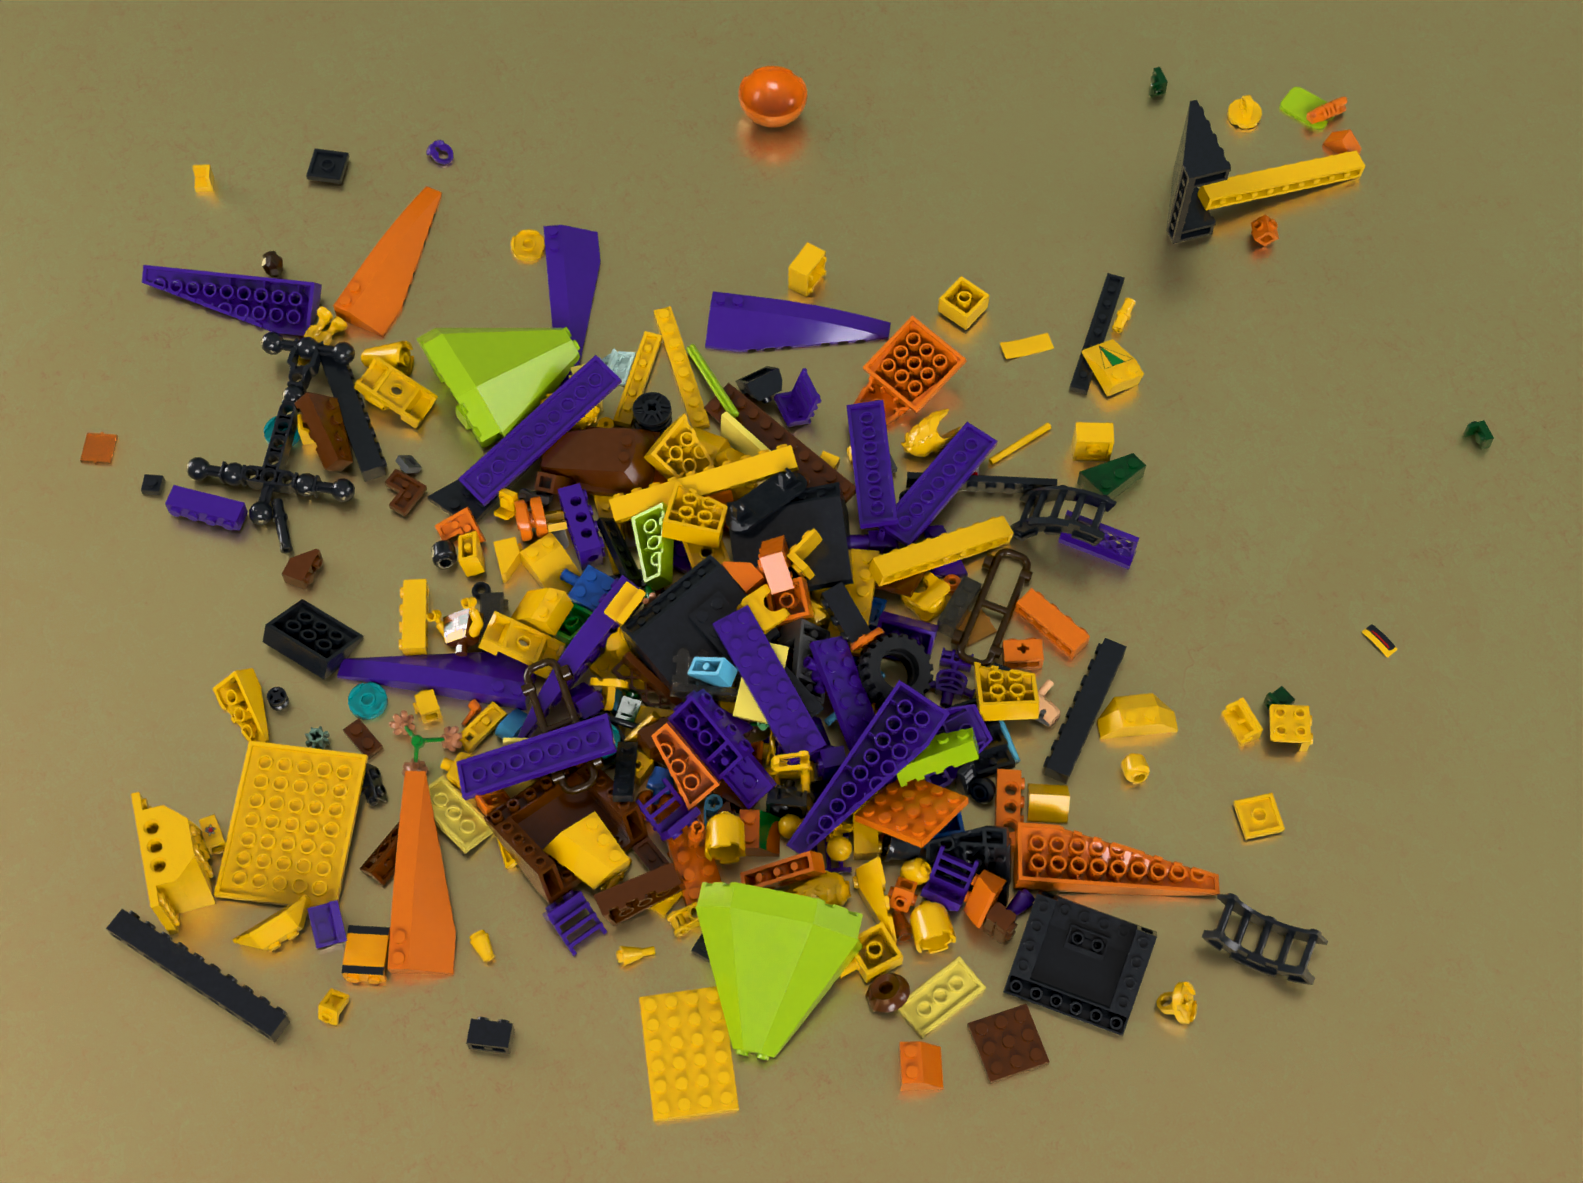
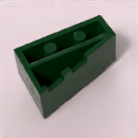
M1132 453L1080 471L1077 483L1084 490L1107 495L1114 500L1143 477L1146 464Z

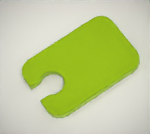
M1293 87L1280 103L1282 111L1314 129L1322 130L1328 124L1326 120L1314 124L1307 120V113L1328 102L1301 87Z

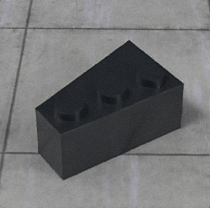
M842 582L821 593L820 603L822 607L827 611L832 624L835 627L837 626L841 632L840 636L847 641L849 646L857 641L859 637L871 632Z

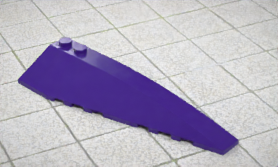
M143 265L142 283L279 334L304 336L310 325H314L321 298L322 285L315 282Z
M713 291L705 348L747 352V350L751 349L763 351L764 348L782 349V347L791 346V348L820 346L821 343H830L832 345L843 341L854 343L857 340H889L891 323L851 312L806 303Z
M623 575L620 579L617 577L610 586L612 589L608 594L604 593L598 601L600 604L583 624L558 660L561 667L568 664L574 675V679L566 682L569 690L588 670L589 666L587 664L596 661L601 653L600 649L606 647L609 635L615 633L620 626L604 614L605 609L626 582L640 589ZM641 601L640 604L637 606V608L634 610V612L631 614V616L628 618V620H630V619L633 617V615L636 613V611H637V610L640 608V606L643 604L642 601ZM554 670L551 671L538 694L545 719L549 715V708L557 706L562 697ZM533 706L517 738H529L537 729L538 725L536 723L538 721Z
M471 652L463 657L450 653L346 658L340 664L337 678L365 683L374 682L382 686L416 692L433 689L435 695L467 701L476 699L478 703L489 705L495 702L500 707L518 708L523 711L528 710L530 697H525L521 686L525 684L523 675L529 665L501 652H498L496 656L489 652ZM532 673L531 678L533 683L535 684L537 675Z
M899 680L786 846L798 854L811 851L925 750L950 713Z

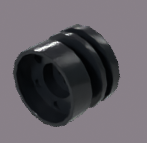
M648 392L635 400L632 408L635 429L660 432L661 436L673 423L671 404L666 396L656 392Z

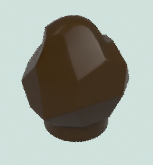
M276 251L266 252L262 256V267L269 276L278 278L283 271V259L277 255Z

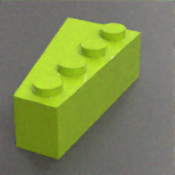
M663 502L631 517L644 583L656 591L672 584L674 539L662 537L663 520L668 507Z
M973 728L935 735L928 747L897 774L900 786H907V782L914 779L917 781L925 779L924 775L936 772V774L942 773L951 765L955 768L979 759L978 743Z

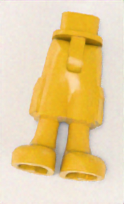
M320 306L317 310L319 318L317 325H310L304 337H312L318 343L323 341L324 345L329 346L333 341L332 336L337 332L344 331L348 325L338 316L333 319L332 313L327 308ZM331 322V325L329 326L327 331L322 332V330ZM299 356L297 364L304 366L311 360H305Z

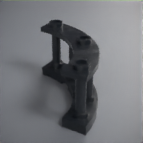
M1066 485L1040 487L1030 490L1020 497V500L1025 502L1026 505L1020 520L1010 527L1014 532L1013 537L1022 542L1036 536L1038 532L1061 535V532L1072 534V538L1096 546L1103 540L1105 535L1104 532L1098 529L1104 512H1109L1117 502L1107 495H1100ZM1064 500L1076 502L1072 516L1068 520L1058 518ZM1056 501L1051 515L1040 517L1045 503ZM1084 503L1098 508L1091 526L1078 522ZM1035 507L1033 515L1029 517L1032 508Z
M1235 894L1217 895V898L1225 907L1217 928L1213 931L1204 930L1202 938L1218 951H1221V949L1230 953L1229 958L1272 977H1276L1279 974L1288 977L1287 980L1291 982L1313 985L1315 977L1309 972L1308 965L1315 945L1328 944V941L1319 930L1302 929L1279 922L1272 916H1265L1252 909ZM1232 911L1242 916L1234 940L1228 938L1224 933ZM1249 921L1263 927L1254 952L1247 950L1241 945ZM1271 931L1286 936L1278 959L1275 961L1262 955ZM1294 939L1307 942L1301 962L1297 966L1285 964Z

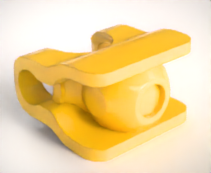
M927 572L922 578L926 588L924 592H914L912 597L901 595L904 605L921 621L927 623L952 604L951 597L947 595L950 592V585L931 572Z
M764 584L747 595L736 608V610H739L748 605L764 634L778 626L790 615L786 608L770 611L765 607L764 598L771 592L768 584Z

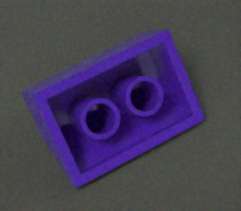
M883 611L879 617L877 628L883 629V635H889L890 633L900 635L903 633L908 635V639L915 638L917 644H922L925 647L924 652L926 654L929 653L931 657L939 625ZM889 655L884 656V657H887V658H891V659L900 661L899 659H897V658H895V657H893V656H889Z

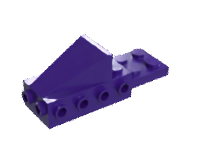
M704 688L698 692L694 690L685 697L687 700L684 703L681 702L673 709L675 712L668 720L718 781L723 778L747 809H750L777 785L752 753L755 750L750 742L744 738L753 727L742 719L733 717V714L719 707Z

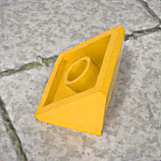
M1028 783L1027 822L1067 824L1070 801L1068 785Z

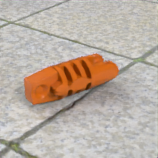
M1339 97L1318 106L1307 113V120L1314 124L1345 112L1347 97Z

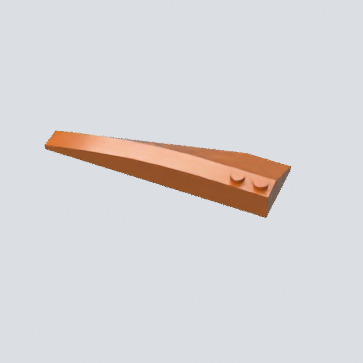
M426 186L401 213L370 252L333 305L336 316L378 336H385L402 311L404 299L407 297L408 288L413 280V273L417 268L424 248L423 244L427 239L430 225H432L433 216L439 205L442 192Z
M405 771L387 968L391 973L454 974L456 929L426 771Z
M1017 822L1013 865L1014 888L1113 895L1204 896L1220 894L1218 874L1196 867L1183 866L1182 863L1176 861L1170 862L1164 860L1163 857L1145 854L1144 851L1115 842L1102 841V838L1089 837L1076 830L1064 829L1063 826Z

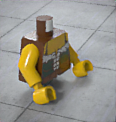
M474 597L463 598L461 605L465 609L443 617V621H441L442 613L440 610H432V613L426 614L428 621L436 622V627L444 638L446 645L456 649L455 654L457 656H466L468 647L479 642L480 632L484 625L483 613L475 608L477 600Z

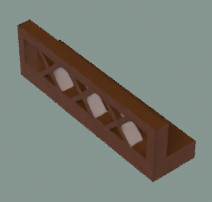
M630 651L611 670V673L618 679L624 681L630 679L629 689L639 692L642 702L648 707L659 706L661 709L662 707H670L673 710L682 702ZM625 664L630 669V676H622L617 670ZM633 679L642 680L644 682V689H636L633 686ZM647 693H655L658 696L659 703L649 702L647 700Z
M399 822L360 867L363 873L371 875L382 886L395 873Z

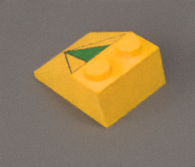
M1114 339L1082 350L1083 356L1107 396L1137 386L1144 376L1136 359Z

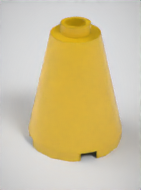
M399 341L367 348L361 354V362L365 367L369 368L374 357L378 356L405 375H410L414 367V356H411L410 350H413V347L408 341Z

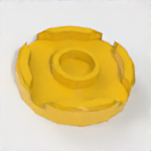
M522 230L516 236L514 235L510 244L513 255L522 261H534L545 253L544 236L536 230Z

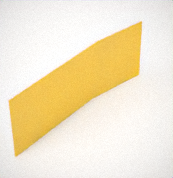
M1048 333L1015 341L1000 342L1006 359L1023 357L1054 349Z

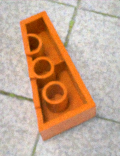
M670 721L666 722L652 735L688 810H691L718 787L722 781H718Z

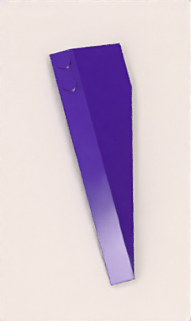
M566 225L543 226L552 328L567 327L572 335L570 337L571 340L577 341L580 347L578 350L580 359L574 366L580 365L586 330L592 309V300L595 294V285L598 279V270L601 264L598 232ZM568 375L559 386H562L569 379Z

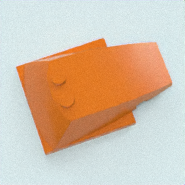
M912 315L863 366V370L870 375L868 378L869 382L861 390L854 404L883 400L886 426L909 410L917 414L967 362L966 358Z

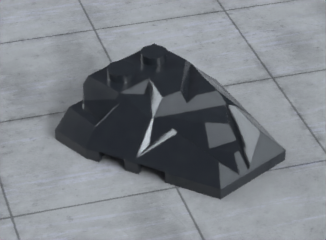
M987 825L934 838L926 844V862L930 864L931 871L940 847L943 845L945 846L944 852L973 865L975 860L979 861L974 877L976 874L980 875L985 869L1006 880L997 902L1007 907L1009 885L1011 883V838H1009L1008 827ZM941 859L939 862L970 875L971 871ZM938 869L936 870V874L965 886L967 883ZM970 885L969 887L970 892H972L973 885Z

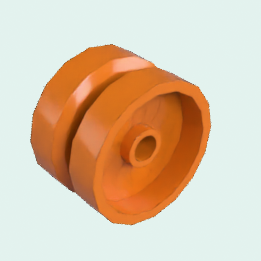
M538 496L530 499L531 510L529 511L524 500L514 501L516 509L515 518L518 531L521 532L522 541L526 542L533 539L532 528H535L539 539L547 535L548 529L541 497Z

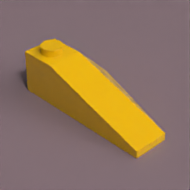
M253 668L235 670L212 689L221 708L227 710L232 716L230 718L232 722L237 723L241 727V733L247 741L266 743L269 741L259 680Z
M878 857L856 868L855 876L852 877L854 889H858L860 898L876 924L883 922L895 944H897L892 914L888 913L890 911L889 897L887 894L884 895L885 876L881 859Z

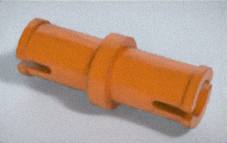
M694 821L691 829L688 831L687 845L689 848L694 845L693 849H697L704 838V824L701 821L700 825H698V821Z

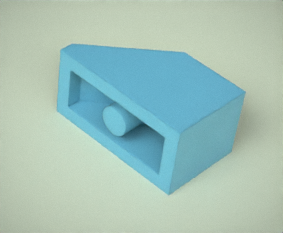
M694 657L687 674L715 687H731L738 670L726 658Z

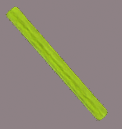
M694 344L688 346L687 352L725 411L734 418L738 417V410Z

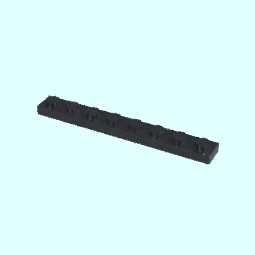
M907 472L906 488H911L923 472ZM971 475L959 490L1025 494L1036 488L1057 486V479Z

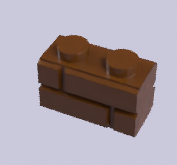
M1000 902L995 903L986 915L983 932L990 937L994 936L993 939L1000 944L1004 943L1005 940L1010 941L1018 925L1015 923L1016 914L1009 909L1006 910V907Z

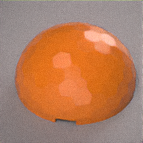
M780 66L757 68L741 81L738 92L741 108L753 122L761 126H785L797 119L805 108L807 88L803 79L793 74L792 70Z

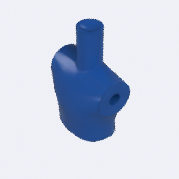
M658 766L654 767L646 788L654 791L653 796L666 787L661 781L663 778L666 777L673 786L674 779L668 769ZM668 790V791H667L666 793H664V794L670 795L671 792ZM658 798V799H657L655 802H653L652 804L658 805V804H659V801H660V798Z

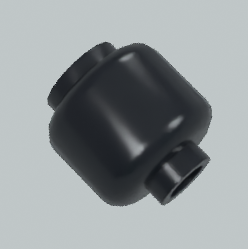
M441 540L431 547L432 561L435 566L446 569L457 561L456 548L452 542Z

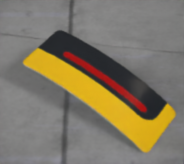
M1373 624L1362 631L1387 658L1397 651L1396 646Z

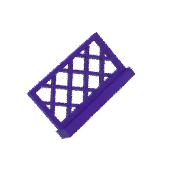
M1067 510L1065 519H1070L1073 512ZM1080 515L1078 522L1091 526L1093 520ZM1100 523L1098 529L1104 532L1105 535L1103 540L1096 546L1072 538V534L1061 532L1058 540L1059 543L1129 569L1132 564L1139 537Z

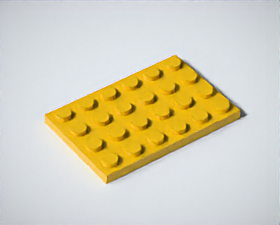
M717 987L639 997L654 1122L739 1110L729 1033Z

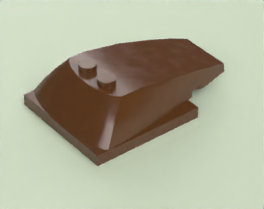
M586 426L585 430L566 432L543 453L540 466L541 471L571 477L573 481H576V484L580 483L582 490L585 489L587 495L613 497V495L618 493L629 494L632 489L639 487L646 489L653 483L655 468L644 456L658 440L660 432H651L643 429Z

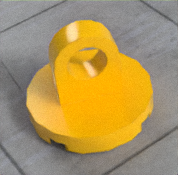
M1245 95L1240 99L1234 100L1229 105L1227 116L1233 125L1236 124L1242 129H1250L1255 127L1260 121L1262 109L1258 103L1253 101L1251 95Z
M591 677L589 686L602 687L601 694L604 698L602 701L604 708L602 710L612 711L616 689H629V682L622 679Z
M1178 982L1173 992L1161 994L1157 999L1159 1010L1164 1014H1174L1180 1024H1190V1022H1193L1197 1013V1002L1193 1000V995L1196 994L1193 985L1189 982ZM1172 1000L1170 1005L1164 1006L1166 1001Z

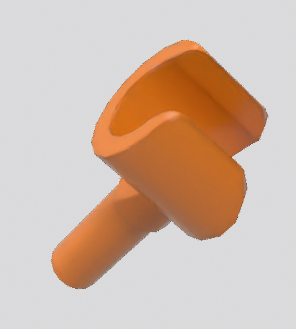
M473 699L468 704V708L471 711L461 723L464 727L474 715L482 711V707L476 699Z

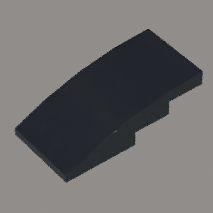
M976 698L951 705L949 708L975 704L977 707ZM984 721L993 740L979 754V759L974 760L978 778L996 774L997 769L1015 768V761L1008 749V743L1000 729L999 721Z

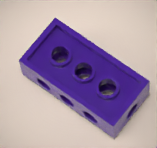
M580 483L558 489L560 506L564 512V518L581 570H585L588 564L592 567L603 565V557L606 556L603 548L604 543L602 537L599 536V528L596 520L594 521L592 507L588 504L586 490H582Z

